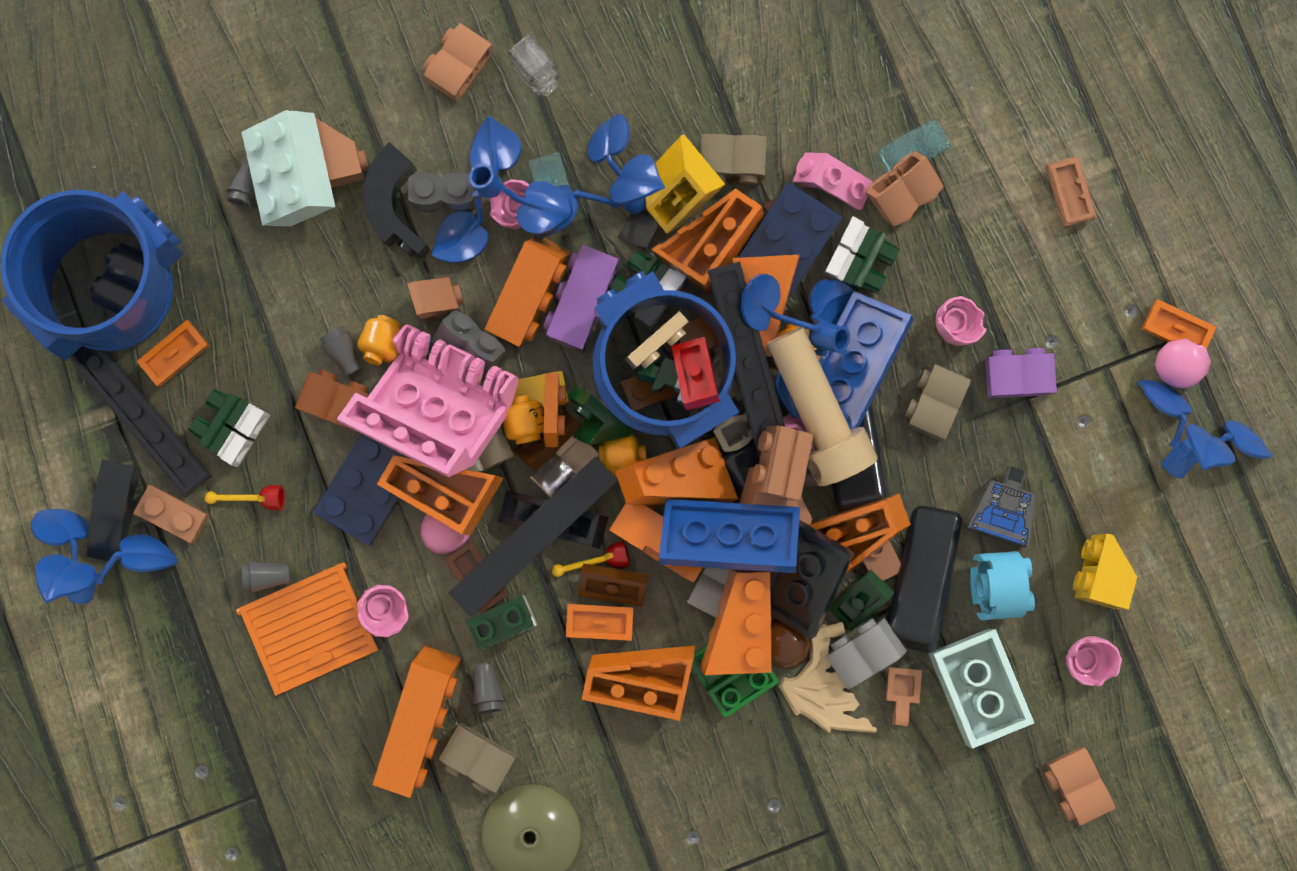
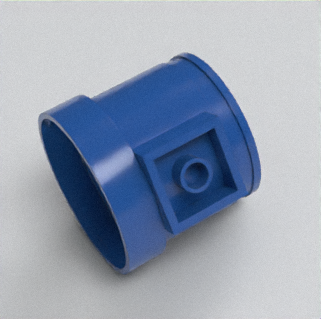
M89 190L57 192L33 203L17 218L10 228L1 253V276L7 293L1 301L47 350L65 361L81 346L103 351L124 350L150 337L167 316L173 297V278L170 266L183 255L176 247L181 241L137 195L131 199L122 191L113 199L107 195ZM121 233L137 238L143 252L144 268L138 289L129 303L114 317L99 325L87 328L64 326L56 314L52 300L54 275L63 257L79 242L98 234Z
M641 271L626 281V288L616 293L612 289L597 298L596 303L598 305L594 307V314L603 328L600 331L594 348L593 377L602 402L621 422L641 433L655 436H670L676 448L680 449L739 413L728 395L735 375V345L726 322L710 304L689 293L664 290L654 272L645 275ZM654 305L678 306L695 313L710 326L719 341L723 355V374L718 388L720 402L709 404L699 413L685 419L661 421L638 414L618 397L607 375L605 352L615 329L628 316L638 310Z

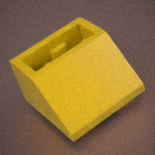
M681 135L656 162L659 176L665 188L645 197L646 209L668 234L687 224L725 185L685 135Z
M1107 533L1091 535L1090 540L1087 539L1081 552V558L1085 559L1082 572L1078 571L1074 578L1073 590L1076 591L1075 598L1111 609L1129 610L1137 575L1114 535Z

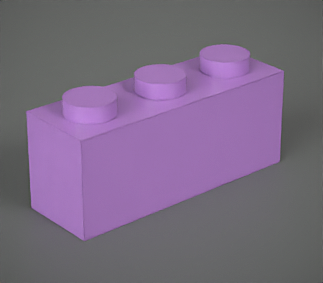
M583 244L579 252H573L567 269L571 270L567 282L562 281L555 296V299L559 300L555 312L549 311L543 329L547 330L546 337L548 340L584 353L597 321V317L594 314V307L598 305L596 303L597 298L609 291L608 288L619 266L618 258Z

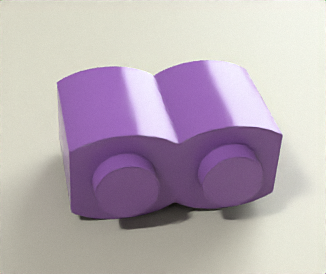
M1045 348L1026 349L1025 355H1013L1012 350L993 351V357H988L984 360L987 398L1045 396L1057 393L1054 353H1045Z

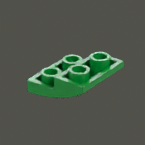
M707 645L694 653L692 669L724 718H727L780 682L772 669V673L704 675L699 666L702 658H704Z

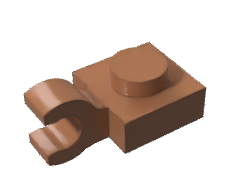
M887 667L885 701H895L892 725L908 726L910 703L920 704L922 670Z

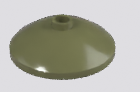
M523 784L505 791L488 809L482 826L484 852L496 871H566L574 861L581 841L580 821L573 805L559 791L541 784ZM527 831L534 832L536 841L533 843L526 842L524 834Z

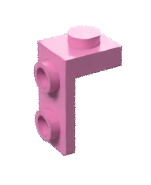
M806 152L797 164V172L792 181L800 187L820 188L855 210H862L868 197L865 191L873 183L870 179L828 153Z

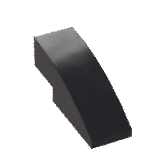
M102 459L91 510L87 557L109 561L115 552L120 551L119 544L122 539L128 536L136 505V500H133L141 468ZM121 559L117 560L115 563L120 564Z
M506 490L498 522L520 527L547 500ZM585 511L557 538L600 549L609 517Z

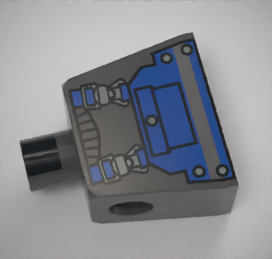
M1007 466L1002 483L993 480L987 481L967 517L963 529L1020 548H1027L1030 543L1036 496L1033 493L1021 490L1026 472Z

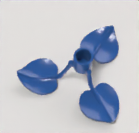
M616 114L615 117L605 121L594 132L587 148L588 157L593 162L600 163L606 159L607 163L617 174L618 177L610 188L612 198L609 199L579 190L571 192L569 186H559L558 188L566 195L570 202L571 215L552 231L537 235L539 239L542 240L546 236L560 232L572 222L578 210L577 198H585L608 204L614 209L621 206L630 214L636 215L646 207L645 197L665 188L659 176L656 163L649 155L641 154L632 158L624 165L622 171L614 162L613 155L621 153L626 148L630 137L628 121L622 114Z
M488 116L479 128L470 152L472 169L469 173V182L476 189L472 196L475 198L477 219L467 211L454 212L444 219L437 232L435 246L431 253L438 260L450 263L466 262L476 258L483 252L487 246L489 234L480 226L484 220L482 197L494 198L500 192H503L517 203L522 204L517 210L516 218L521 228L530 234L548 233L565 222L571 215V205L568 198L557 186L544 181L531 183L526 188L524 198L519 197L503 184L502 179L499 177V170H508L517 163L522 151L521 142L512 130L503 126L491 116Z
M759 274L750 279L744 289L741 300V312L745 323L751 329L757 331H764L768 327L771 317L810 330L809 340L817 349L814 350L816 355L825 357L827 351L841 353L846 350L849 344L850 334L845 326L837 325L854 290L840 281L829 279L819 281L813 287L808 300L809 308L813 313L810 317L813 324H809L775 312L774 310L780 301L779 283L771 275ZM779 372L776 380L778 399L792 417L799 419V413Z
M1153 380L1137 382L1136 385L1142 387L1147 398L1157 409L1169 416L1177 417L1179 420L1174 439L1170 442V446L1173 449L1162 461V466L1172 476L1180 479L1184 478L1196 462L1200 464L1202 470L1232 465L1235 461V456L1224 443L1226 441H1233L1239 451L1251 457L1269 459L1273 456L1263 440L1251 428L1238 421H1227L1224 424V429L1227 433L1220 438L1212 436L1198 425L1189 424L1185 428L1188 439H1184L1181 442L1180 438L1187 421L1186 415L1192 412L1187 400L1177 390L1164 383Z
M48 509L36 513L31 522L32 534L40 542L52 546H61L69 543L71 546V560L63 555L53 554L43 557L37 563L35 571L36 584L46 604L63 596H67L74 603H89L93 600L96 584H103L104 577L119 559H121V565L125 569L136 572L165 569L176 565L178 562L174 553L158 539L148 535H132L121 540L119 544L120 551L115 552L102 571L97 574L93 566L78 563L76 540L84 539L89 534V526L80 515L64 509Z

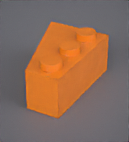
M734 189L702 212V216L688 226L684 225L677 230V234L663 244L659 243L651 250L664 264L687 277L686 281L709 295L712 288L707 270L733 262V258L737 257L765 218L763 208L751 198Z

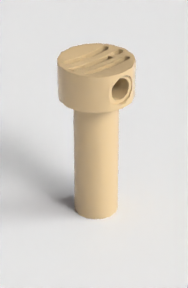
M804 327L793 329L769 341L767 346L807 433L814 435L808 468L816 485L826 486L839 482L874 464L878 457L865 428H849Z

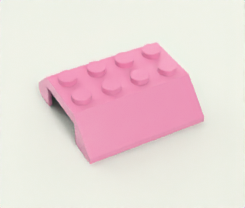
M406 324L393 340L398 351L397 358L390 365L368 398L355 393L337 420L363 435L450 477L473 466L505 420L507 411L512 405L518 385V377L507 371H502L497 366H493L488 371L484 384L481 386L480 383L485 368L484 360L475 358L474 355L451 344L447 345L442 340L436 341L427 360L429 343L431 342L430 334L421 332L419 329Z

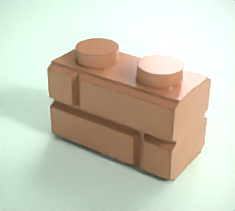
M778 425L767 426L766 431L761 433L758 441V449L761 451L759 464H756L752 471L751 481L755 484L753 492L789 501H801L814 435Z

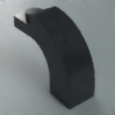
M388 142L374 158L367 172L363 189L365 211L371 226L389 248L399 239L400 241L396 245L409 257L416 254L423 259L430 251V248L399 220L396 211L398 193L408 181V177L413 175L417 169L413 162Z

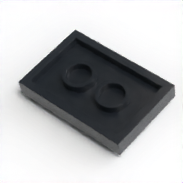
M800 520L796 573H770L771 616L808 639L815 638L855 553Z

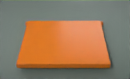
M345 562L236 609L237 614L241 615L275 696L379 650L373 635L364 629L357 615L358 600L346 574L345 568L347 566Z

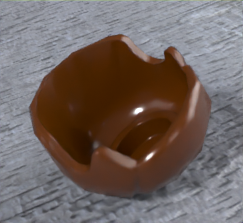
M774 619L771 622V664L783 670L797 668L807 660L810 653V641L807 637L783 622Z

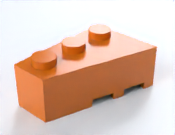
M537 235L525 241L485 330L518 347L527 340L531 342L540 326L536 322L541 312L545 313L553 299L551 293L556 283L559 284L567 269L566 264L572 251L546 238L541 240Z
M800 255L733 258V263L739 261L741 263L746 285L750 279L759 274L771 275L778 281L780 301L774 311L783 315ZM772 317L768 327L764 331H759L766 357L772 356L767 343L778 336L782 322Z
M715 437L631 464L616 472L627 504L665 505L666 499L730 503L738 499Z
M393 455L377 485L458 533L472 535L501 484L503 477L470 470H463L447 477L413 459Z
M898 493L812 522L809 526L855 553L845 573L846 575L911 524Z
M625 503L609 531L659 562L664 517L653 511L656 505ZM664 565L691 583L695 582L703 567Z
M730 569L718 606L719 610L713 628H711L709 642L699 668L704 675L772 673L770 572Z
M695 645L592 655L587 670L582 700L680 721L694 658Z

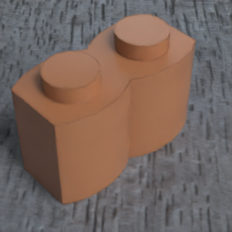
M461 23L455 29L449 28L441 40L442 49L436 55L431 54L423 66L425 81L456 102L463 97L474 78L482 70L493 53V46L490 42Z
M914 151L901 159L890 172L875 180L865 192L882 219L894 227L908 222L919 206L935 200L944 185L927 157Z
M1080 746L1045 763L1048 772L1044 773L1045 778L1053 791L1059 790L1063 798V802L1059 803L1068 822L1074 820L1075 824L1081 826L1116 809L1085 747Z

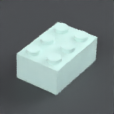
M285 110L242 131L262 226H293L335 208L314 113Z
M988 628L928 653L966 746L973 749L1034 724L996 629Z

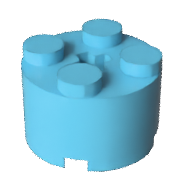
M1017 551L974 555L973 560L978 562L977 567L970 568V592L973 605H980L982 612L976 613L980 620L1024 617L1026 612L1034 610L1035 599L1033 593L1029 590L1028 578L1032 576V564L1029 558H1022Z

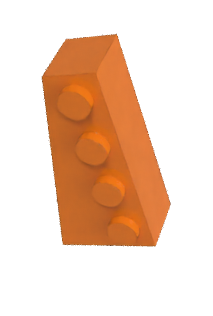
M424 645L412 661L372 785L411 798L416 788L422 789L428 770L423 768L426 759H432L438 740L434 739L437 728L441 729L448 712L444 707L447 699L452 698L458 681L455 676L462 659L461 657Z

